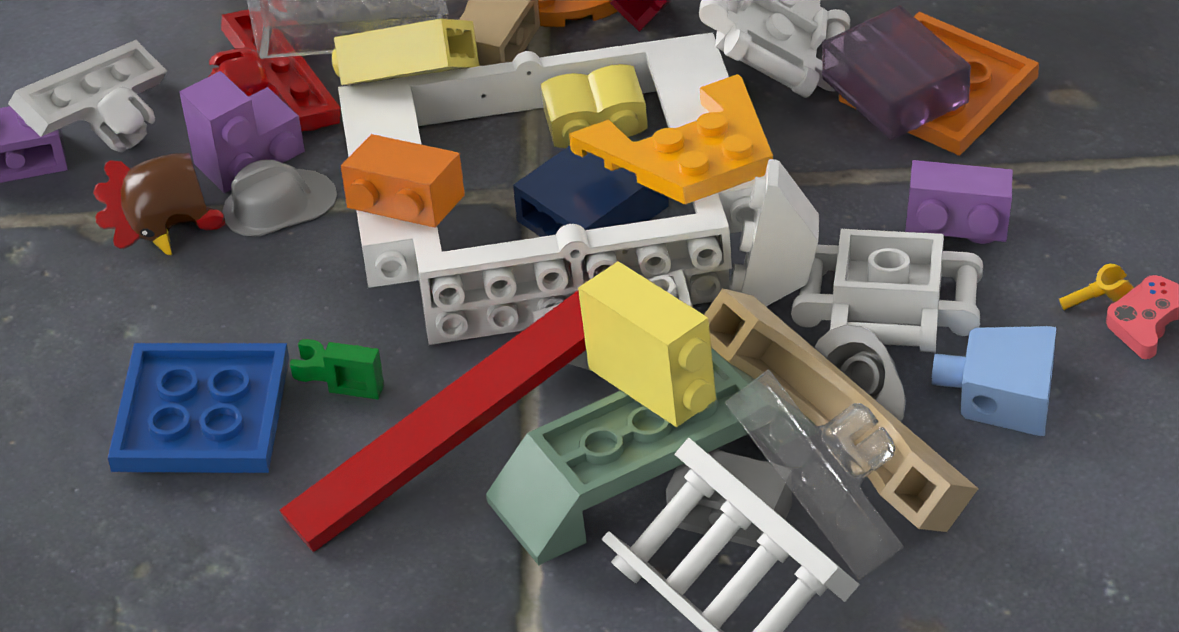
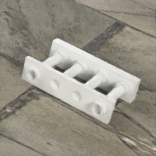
M690 438L674 454L690 468L684 476L687 482L636 542L630 547L610 531L602 538L617 553L611 561L615 567L634 583H637L643 577L702 632H724L720 629L724 622L777 560L783 563L789 555L802 565L795 573L798 579L753 632H783L816 593L821 597L827 589H830L845 602L860 585ZM717 491L726 499V502L720 508L724 513L671 575L665 579L648 561L704 495L710 498ZM752 523L764 532L757 540L760 546L704 612H702L683 594L740 528L746 531Z

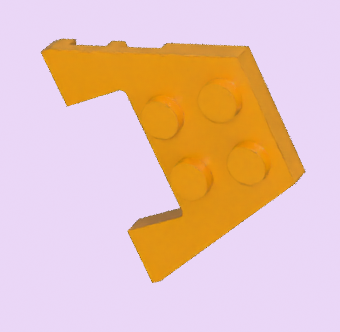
M739 74L700 87L701 105L709 113L699 116L697 121L677 128L660 129L652 137L638 142L631 141L609 119L569 133L570 148L574 154L584 157L587 155V152L604 159L605 168L611 171L619 168L629 170L636 174L637 183L683 204H688L755 179V177H762L766 173L768 160L773 159V154L743 79Z

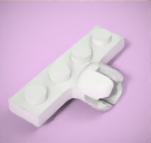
M134 40L16 90L8 104L40 137L78 120H85L90 123L91 129L111 149L124 152L128 148L134 147L146 136L147 124L144 121L151 125L155 122L153 110L137 94L160 84L168 71L137 40Z

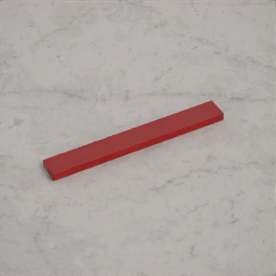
M579 292L573 293L281 508L279 511L284 520L314 553L585 352L586 344Z

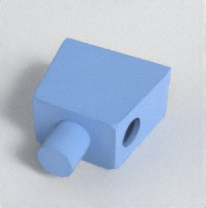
M1056 327L974 328L969 332L966 357L945 354L934 355L932 385L962 388L961 415L965 419L1037 436H1045L1054 364Z

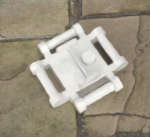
M820 0L701 1L699 18L704 24L717 30L716 48L734 60H740L786 85L802 97H809L817 85L828 91H837L839 86L847 80V69L843 64L844 38L850 31V17L845 11L840 9L827 11L820 7ZM826 38L825 59L823 62L816 58L817 48Z
M841 229L839 246L817 245L808 284L800 288L799 296L793 301L792 319L802 327H813L818 325L821 320H831L830 330L843 325L862 326L876 334L884 345L919 346L920 352L936 353L937 326L949 327L953 333L960 336H969L971 330L979 328L980 311L976 306L977 283L983 275V262L974 253L943 251V234ZM828 270L835 271L833 294H820L822 276ZM941 276L953 277L956 281L955 301L940 300Z

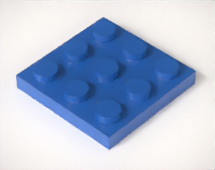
M134 343L108 454L111 472L269 473L289 363L287 343Z

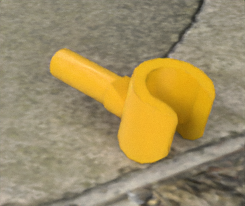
M1109 263L1100 268L1097 273L1096 282L1059 298V302L1063 310L1104 294L1110 300L1117 302L1134 287L1128 280H1122L1127 274L1120 266Z

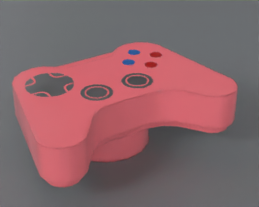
M1153 275L1146 277L1142 283L1108 307L1107 327L1140 358L1151 359L1157 353L1158 339L1164 335L1165 326L1174 320H1179V284L1162 276Z

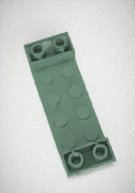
M711 349L716 400L709 404L705 410L695 414L680 426L675 427L623 391H618L528 432L486 493L487 503L539 566L587 543L582 511L685 464L674 454L688 438L708 453L753 432L773 454H777L819 434V427L779 395L730 364L714 349Z

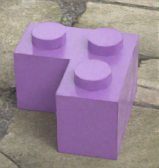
M219 71L179 91L194 164L223 193L232 190L231 184L235 176L250 163L259 160H275L284 163L305 152L299 115L268 87L248 97L225 74Z

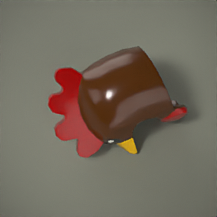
M173 153L144 161L132 168H129L122 161L110 160L104 166L109 181L95 185L93 192L97 201L107 205L105 209L96 214V223L101 229H115L113 243L119 249L128 248L139 239L152 241L166 255H172L168 231L173 225L193 222L204 230H217L225 225L222 211L206 207L190 153Z

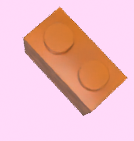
M371 134L341 165L347 208L436 228L465 196L460 153Z

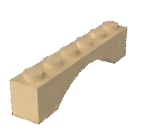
M722 288L704 314L708 317L711 347L730 364L766 386L814 422L862 469L873 483L879 495L918 529L947 532L979 488L753 295Z

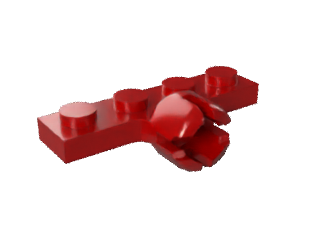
M264 6L222 14L221 30L235 49L217 52L210 58L209 65H217L219 67L213 68L209 76L221 71L248 97L268 87L299 115L301 132L313 131L321 127L340 123L341 107Z

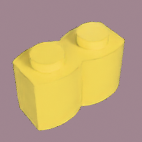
M624 64L610 65L597 69L588 75L577 73L563 74L541 83L543 108L554 147L567 148L570 145L569 133L608 119L627 137L641 133L648 128L646 103L634 66Z

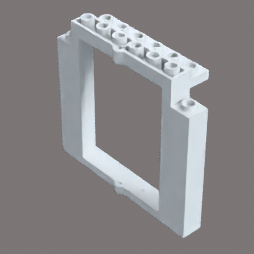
M712 32L540 58L534 52L525 51L519 53L512 62L340 86L338 91L349 157L371 134L421 144L418 126L543 108L541 83L546 80L571 73L588 75L602 67L618 64L634 66L642 93L657 91L668 128H677L697 121L699 116L709 113L701 105L700 87L728 78L729 76L720 51L715 47L716 40ZM754 179L693 201L696 214L584 230L583 227L577 224H567L561 227L556 235L444 252L441 250L437 227L434 228L357 210L368 288L419 280L429 345L523 331L534 323L533 312L559 305L578 291V287L617 261L646 279L683 269L692 305L713 302L722 288L729 290L730 287L729 269H732L730 233L742 232L745 220L754 222L757 209L749 207Z

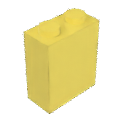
M441 18L334 37L336 49L332 52V65L336 75L340 77L341 85H354L480 66L473 21Z
M619 261L578 287L588 366L591 371L675 427L680 426L695 414L702 412L709 404L716 400L708 317Z

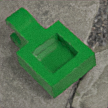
M299 340L300 359L304 360L291 359L292 378L303 382H327L329 393L379 399L384 387L379 349L329 342L325 350L324 346L316 340Z

